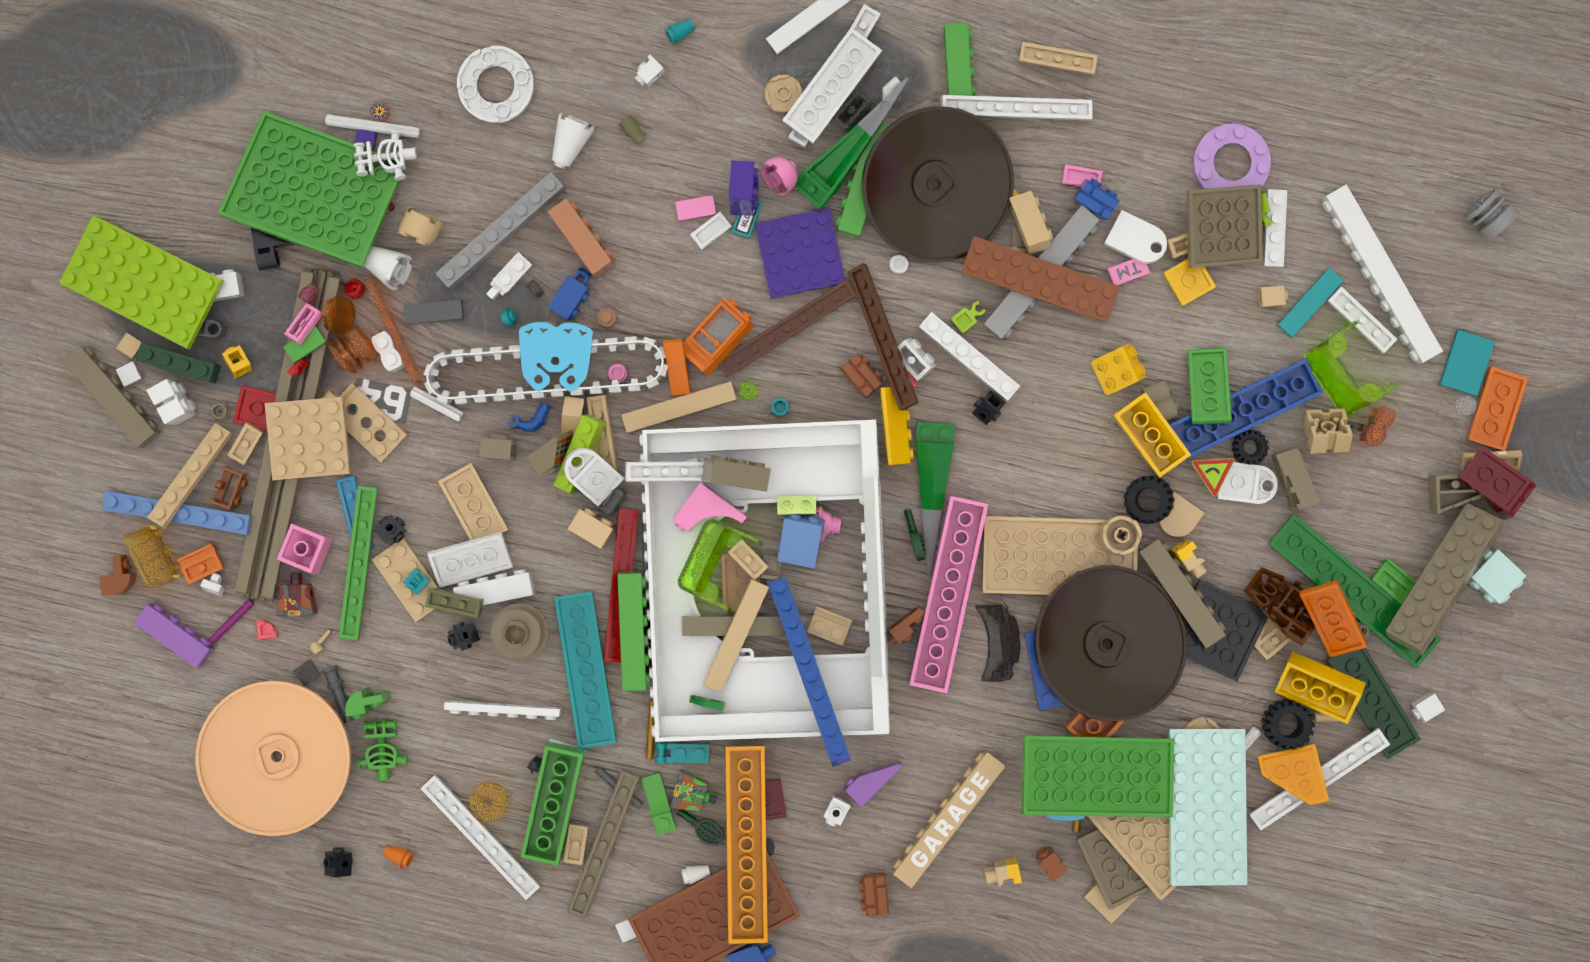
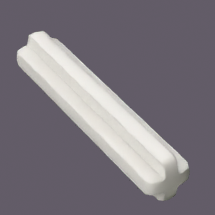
M416 386L410 392V396L456 421L461 420L464 412L456 407L436 400L437 397Z

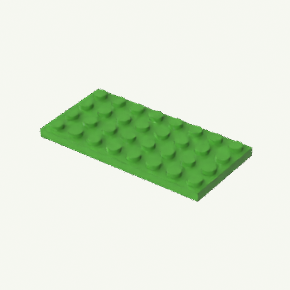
M1023 735L1022 815L1173 817L1174 739Z

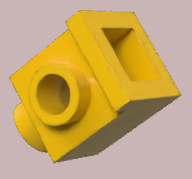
M240 345L229 347L222 353L223 359L234 379L252 371L251 364Z

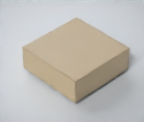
M126 332L116 349L131 359H135L140 344L143 342Z

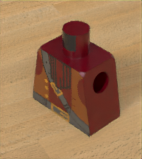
M290 573V584L280 586L276 616L316 615L317 607L312 584H302V573Z

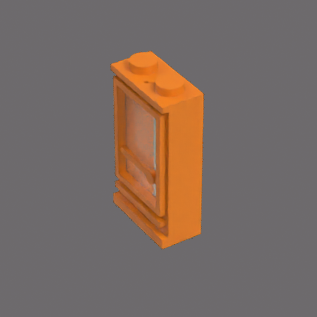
M722 297L721 302L683 342L685 356L708 377L754 327V324L750 321L752 317L745 311L741 313L738 310L739 306L732 299L727 301Z

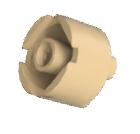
M408 206L399 225L398 233L406 237H416V242L425 246L426 244L432 246L438 237L443 222L425 212H416L415 208Z
M1115 516L1103 523L1100 528L1099 537L1102 546L1108 552L1124 555L1133 552L1138 547L1142 532L1139 524L1132 518ZM1118 531H1119V532H1124V536H1122V540H1121V538H1117V536H1116V535H1118Z

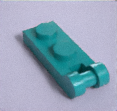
M656 743V749H658L657 756H655L656 763L709 764V743ZM665 749H671V756H665Z

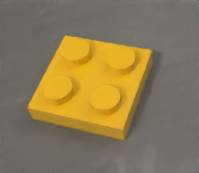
M1188 259L1163 273L1181 307L1216 287L1206 268H1188Z

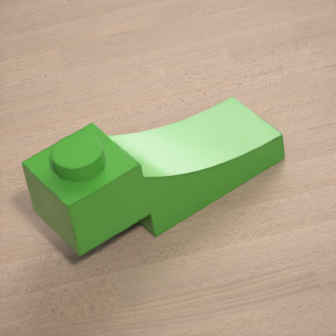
M660 772L642 777L641 780L657 835L676 830L677 825Z

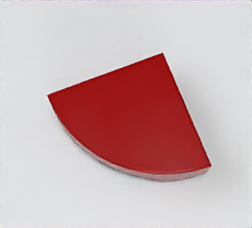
M301 359L287 372L293 377H298L308 367L309 362Z

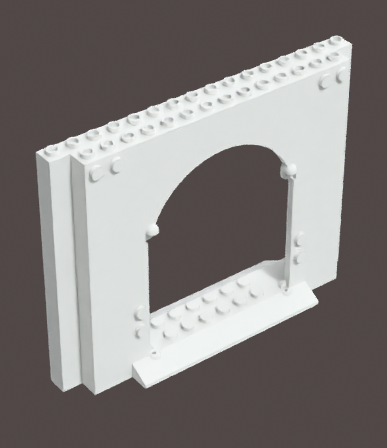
M877 420L642 430L643 434H640L639 438L640 446H643L640 462H680L694 457L697 458L698 462H704L705 458L711 459V455L728 457V462H730V458L746 460V465H748L749 461L764 463L765 468L771 469L767 492L705 481L641 482L642 485H645V492L642 493V503L646 505V512H643V523H646L647 531H644V543H647V551L644 552L645 562H648L645 579L646 582H649V589L646 590V600L650 601V609H647V620H650L651 628H648V640H651V648L648 650L649 659H652L649 676L650 679H653V686L650 687V697L654 698V706H651V717H654L655 725H652V737H655V742L821 736L793 656L754 657V651L751 648H741L721 692L703 685L722 640L718 636H682V616H702L697 607L693 592L694 562L699 547L706 535L725 516L706 518L696 524L691 531L685 530L684 532L675 526L676 522L673 521L700 482L707 485L739 510V506H744V510H740L743 513L747 512L748 504L777 502V496H816V501L859 499L860 504L864 505L865 522H861V534H865V541L862 542V554L866 553V561H863V573H867V580L863 581L864 593L868 592V599L864 600L865 612L869 614V619L865 620V630L869 632L870 647L866 649V653L814 655L842 735L889 734V668ZM696 695L724 701L725 708L723 711L701 707L690 703V696Z

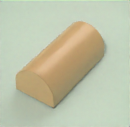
M1187 232L1167 240V250L1172 258L1188 253Z

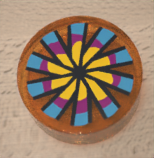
M376 102L371 106L370 114L376 121L384 122L390 117V108L383 102Z

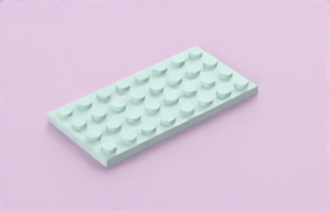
M1168 729V738L1174 739L1173 817H1169V885H1247L1245 729Z

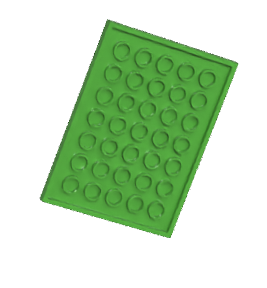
M263 111L221 204L218 215L363 268L400 181L394 179L395 172H385L379 161L374 162L375 175L370 174L368 166L365 167L366 171H368L367 176H357L358 167L355 166V162L358 159L354 158L356 149L353 147V143ZM394 159L391 160L394 165L397 164ZM388 160L383 161L384 165L390 166Z

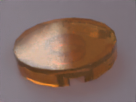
M337 295L332 299H328L323 307L322 320L325 323L323 325L330 333H346L354 323L355 308L352 301L347 297Z

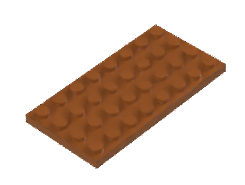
M766 850L767 933L796 919L800 914ZM727 866L628 918L649 962H714L748 944L728 943Z

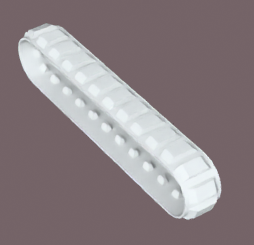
M636 336L625 337L623 342H619L618 338H607L605 343H600L598 339L592 340L591 353H597V348L609 347L610 352L616 351L618 346H628L629 350H635L636 345H645L644 350L647 351L654 347L658 351L654 354L656 360H662L661 366L657 365L655 369L659 373L655 378L652 375L646 377L647 382L638 383V379L635 378L631 379V384H619L618 380H612V385L600 386L599 381H595L592 387H581L580 385L576 390L570 392L571 396H583L585 391H590L591 395L604 394L605 389H609V393H623V388H628L629 392L642 391V387L647 386L648 389H652L660 385L659 380L667 376L669 367L666 365L664 347L658 348L656 346L657 341L644 337L643 341L638 340ZM520 345L509 346V350H505L502 346L490 347L489 352H486L484 348H473L471 353H467L464 349L452 350L451 354L442 352L433 357L434 361L431 364H427L424 372L427 382L424 384L429 394L437 395L436 400L451 404L452 400H455V404L458 405L470 404L471 399H474L475 403H488L489 398H493L495 402L508 401V397L513 396V400H527L528 395H532L533 399L546 398L547 394H551L552 397L556 398L565 397L566 392H569L566 389H562L561 384H555L552 390L542 389L540 391L524 392L523 387H516V392L504 393V389L501 388L497 389V394H485L484 390H478L477 395L466 396L465 391H460L458 397H449L450 392L446 390L442 394L438 391L440 385L438 381H434V378L438 376L439 370L437 368L439 365H442V367L447 365V360L456 359L457 363H463L464 358L475 357L477 362L482 361L484 356H494L495 360H501L502 355L513 354L514 359H518L521 357Z

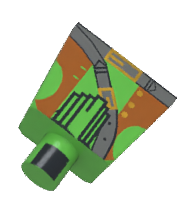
M680 770L670 808L701 811L704 802L715 805L718 794L707 791L708 781Z

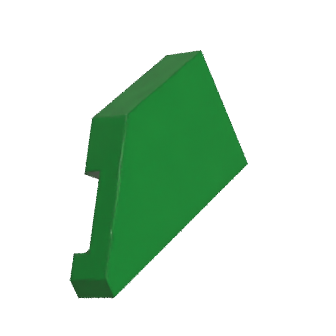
M696 695L690 696L689 702L701 707L723 711L725 708L724 701Z

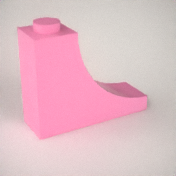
M700 482L673 521L676 522L675 526L684 532L685 530L691 531L700 521L712 516H727L741 523H744L748 516L707 485Z

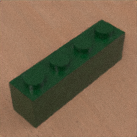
M145 343L140 344L136 357L137 362L215 384L221 365Z

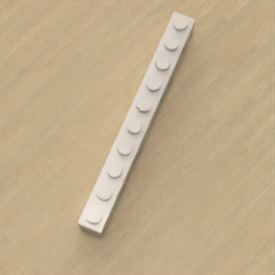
M1347 184L1323 197L1322 205L1326 212H1330L1333 218V225L1341 231L1343 242L1345 245H1349L1352 250L1351 255L1353 259L1359 262L1362 268V275L1366 279L1368 278L1371 283L1370 288L1372 292L1378 295L1381 300V308L1389 314L1391 325L1395 329L1397 328L1400 333L1399 338L1401 342L1407 345L1410 350V358L1417 364H1420L1443 352Z

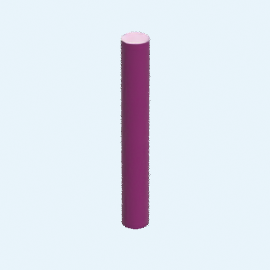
M248 599L208 640L212 644L218 641L254 605V602Z

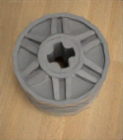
M1493 189L1480 197L1465 215L1468 221L1476 217L1472 222L1473 226L1481 222L1484 223L1479 232L1488 241L1502 232L1519 214V211L1511 203L1503 207L1500 206L1505 199L1503 195L1494 200L1499 194L1497 189Z

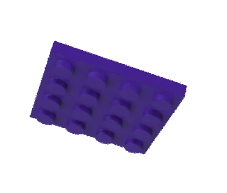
M830 208L755 223L771 299L835 286L845 280Z

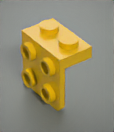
M1131 343L1091 362L1106 395H1110L1146 378V370L1139 362L1137 351Z

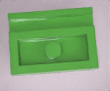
M1389 558L1385 559V562L1371 577L1373 582L1399 604L1405 601L1416 584L1412 577Z

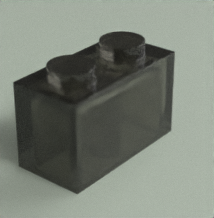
M858 89L836 113L833 120L848 133L876 106Z

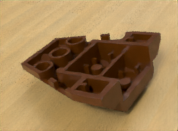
M1261 567L1244 589V592L1285 636L1302 647L1315 629V625L1300 597V591L1305 590V588L1300 587L1301 583L1298 581L1292 584L1285 581L1283 575Z

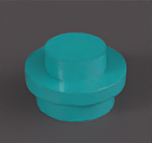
M505 308L501 312L502 322L505 326H515L517 321L515 311Z

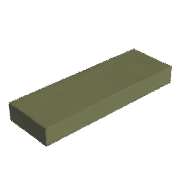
M430 587L428 588L425 607L473 618H481L484 599Z

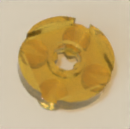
M482 783L471 793L469 798L470 809L478 819L484 822L494 821L500 818L507 809V792L499 784ZM487 797L490 799L492 797L494 800L492 801L493 806H486L484 804V798Z

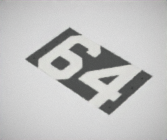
M361 378L356 379L355 385L392 420L406 423L412 389ZM352 404L350 411L357 413V406Z

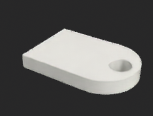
M1121 210L1104 245L1140 263L1151 264L1161 259L1167 248V239L1163 231L1158 227ZM1151 245H1160L1161 252H1152Z
M589 448L573 450L564 461L563 470L567 479L597 506L624 479L601 456ZM574 457L581 458V463L577 466L571 464Z
M1234 462L1216 499L1253 504L1266 503L1276 494L1278 487L1277 478L1265 466ZM1266 480L1272 484V488L1268 492L1262 487L1263 482Z

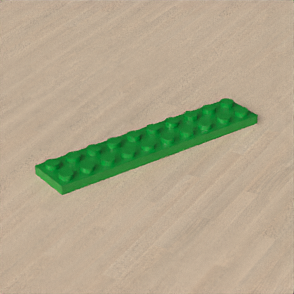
M1291 515L1269 541L1268 545L1317 586L1338 580L1352 611L1356 612L1355 618L1367 626L1371 632L1414 668H1417L1441 640L1439 636L1435 635L1423 656H1420L1388 638L1386 629L1402 605L1295 515Z

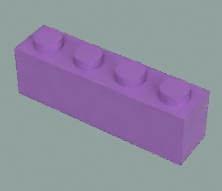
M147 604L134 624L195 668L202 667L215 649L211 642L205 637L200 638L196 635V631L192 627L182 625L180 623L181 620L175 615H169L164 612L165 608L160 604Z

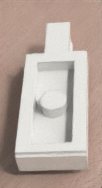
M518 252L490 283L493 287L487 292V295L494 300L499 294L502 296L506 293L508 294L533 265Z

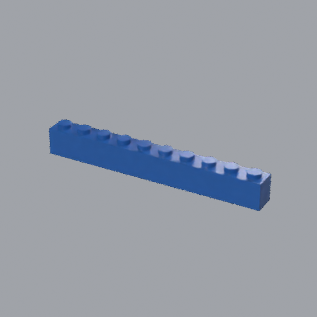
M783 577L768 582L832 767L851 761L787 578Z

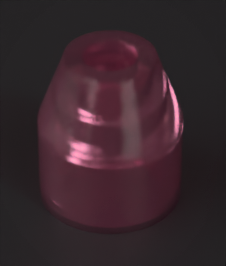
M308 284L301 290L298 297L311 305L317 296L318 288Z

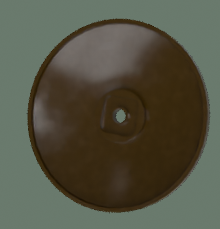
M932 106L914 110L891 123L879 135L870 149L862 174L863 204L875 231L896 251L910 258L925 262H947L967 256L973 236L989 241L1002 226L1011 206L1009 198L1013 197L1014 173L1011 158L996 131L972 113L945 106ZM933 178L939 180V186L935 189L930 187V181Z
M1104 565L1084 569L1071 575L1049 594L1037 617L1034 632V651L1042 678L1052 693L1068 708L1095 720L1124 721L1149 713L1162 704L1173 692L1185 667L1187 635L1179 609L1169 594L1157 582L1145 574L1130 568ZM1104 639H1108L1111 643V647L1108 650L1102 647Z

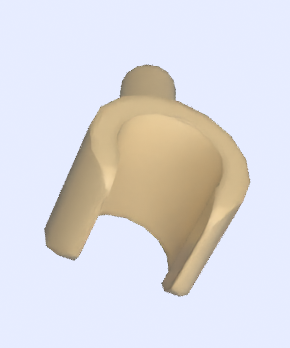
M327 630L320 639L311 644L310 649L314 654H318L323 650L320 644L330 635V630Z

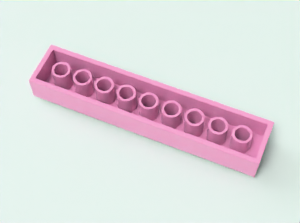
M949 496L908 684L911 686L943 693L948 692L988 504Z

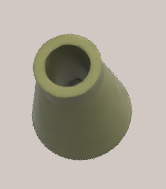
M629 115L619 123L620 130L634 140L636 144L645 138L635 117L633 118Z

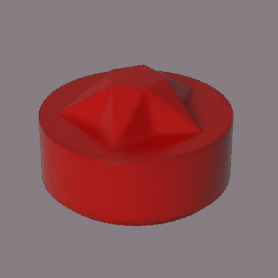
M358 279L350 280L345 286V293L351 299H359L365 292L364 284Z

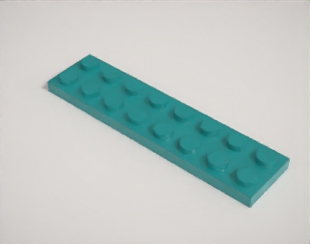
M593 591L554 597L578 748L583 749L617 743Z

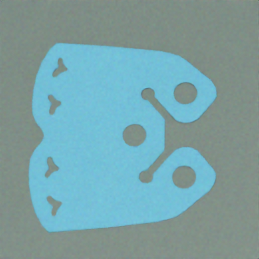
M535 322L519 329V341L524 378L533 389L540 391L550 383V377L541 368L537 367V363H541V366L548 372H562L569 364H573V368H570L560 376L559 381L569 392L576 390L587 377L593 331L582 324L570 322L563 323L558 327H554L548 322ZM540 328H542L543 330H544V329H548V330L545 331L544 333H542V331L540 330ZM530 329H533V330L531 331L530 335L525 332V331H529ZM564 329H572L569 334L564 331ZM579 330L587 333L582 336ZM553 357L559 358L558 365L551 363ZM536 375H541L543 381L539 384L534 381ZM569 376L575 377L573 384L567 382Z

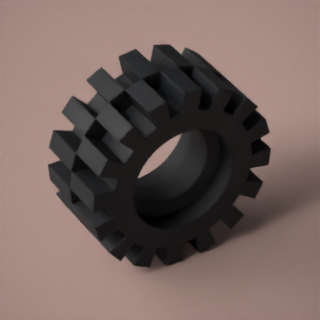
M1247 430L1234 438L1235 441L1232 442V452H1234V457L1238 459L1237 461L1249 465L1258 464L1260 461H1263L1264 457L1268 455L1267 450H1269V446H1267L1269 442L1265 439L1266 436L1254 430ZM1247 440H1253L1257 444V451L1253 455H1248L1243 449L1244 443Z

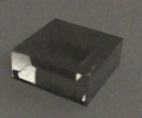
M311 659L293 670L303 686L308 685L321 676V673Z

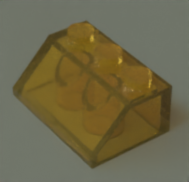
M147 526L122 536L147 589L161 587L180 577L178 574L179 568L175 562H172L170 549L167 545H164L161 539L163 535L159 528Z

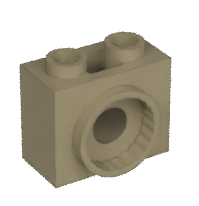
M488 435V438H481L480 442H477L479 457L516 460L517 441H515V437Z

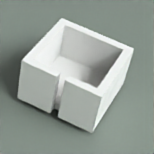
M166 379L146 390L154 405L161 402L164 403V405L157 408L164 424L177 426L196 415L194 411L196 407L191 399L188 400L185 394L187 390L183 383Z

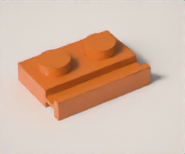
M214 543L177 559L188 585L225 569L214 547Z

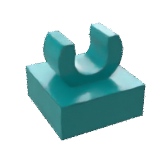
M415 568L403 583L418 595L431 580L418 568Z

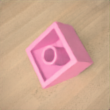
M291 524L277 560L306 572L319 574L333 538Z

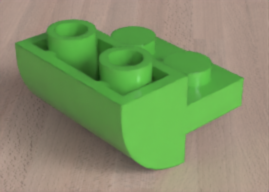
M370 687L355 692L346 703V717L352 716L353 719L369 715L368 712L373 710L374 707L386 704V700L391 699L390 691L371 694Z

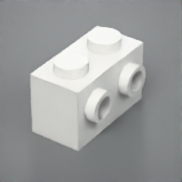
M910 337L905 339L898 348L906 369L919 381L937 365L934 363V358L921 349V344L916 339Z

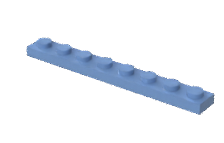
M105 491L102 510L148 517L159 500ZM182 504L170 522L249 535L252 516Z

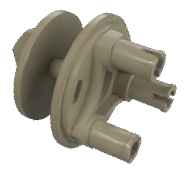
M516 603L506 606L497 613L491 625L490 635L495 649L503 657L512 661H527L536 657L544 649L548 641L549 628L545 617L538 609L528 604Z

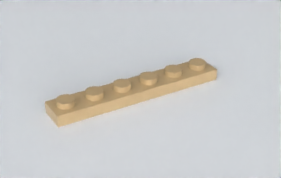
M215 423L147 518L165 529L233 434Z

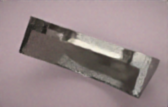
M1005 603L975 605V609L983 619L988 637V657L981 681L1002 682L1011 680L1014 675V663H1018L1020 656V633L1015 616L1009 614L1008 606Z

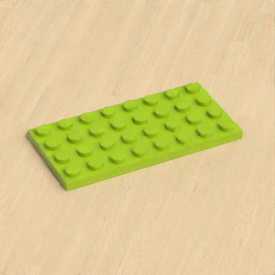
M93 215L59 284L186 349H190L224 280Z

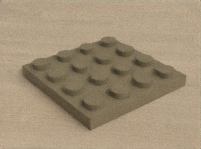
M1261 184L1186 190L1188 268L1263 262Z
M1097 828L1075 839L1108 909L1111 910L1150 890Z

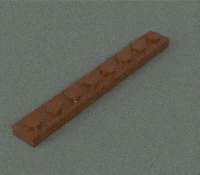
M862 263L848 271V275L899 410L904 411L918 404L919 401L868 266Z
M847 279L732 351L719 366L726 377H730L856 297L854 290Z

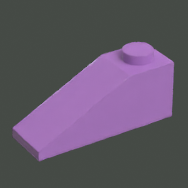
M898 761L858 774L856 777L852 776L845 783V791L862 807L902 767V764Z

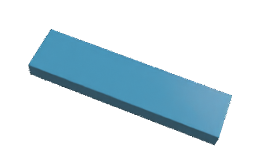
M356 475L336 480L350 536H352L358 489ZM373 539L371 544V550L375 549Z

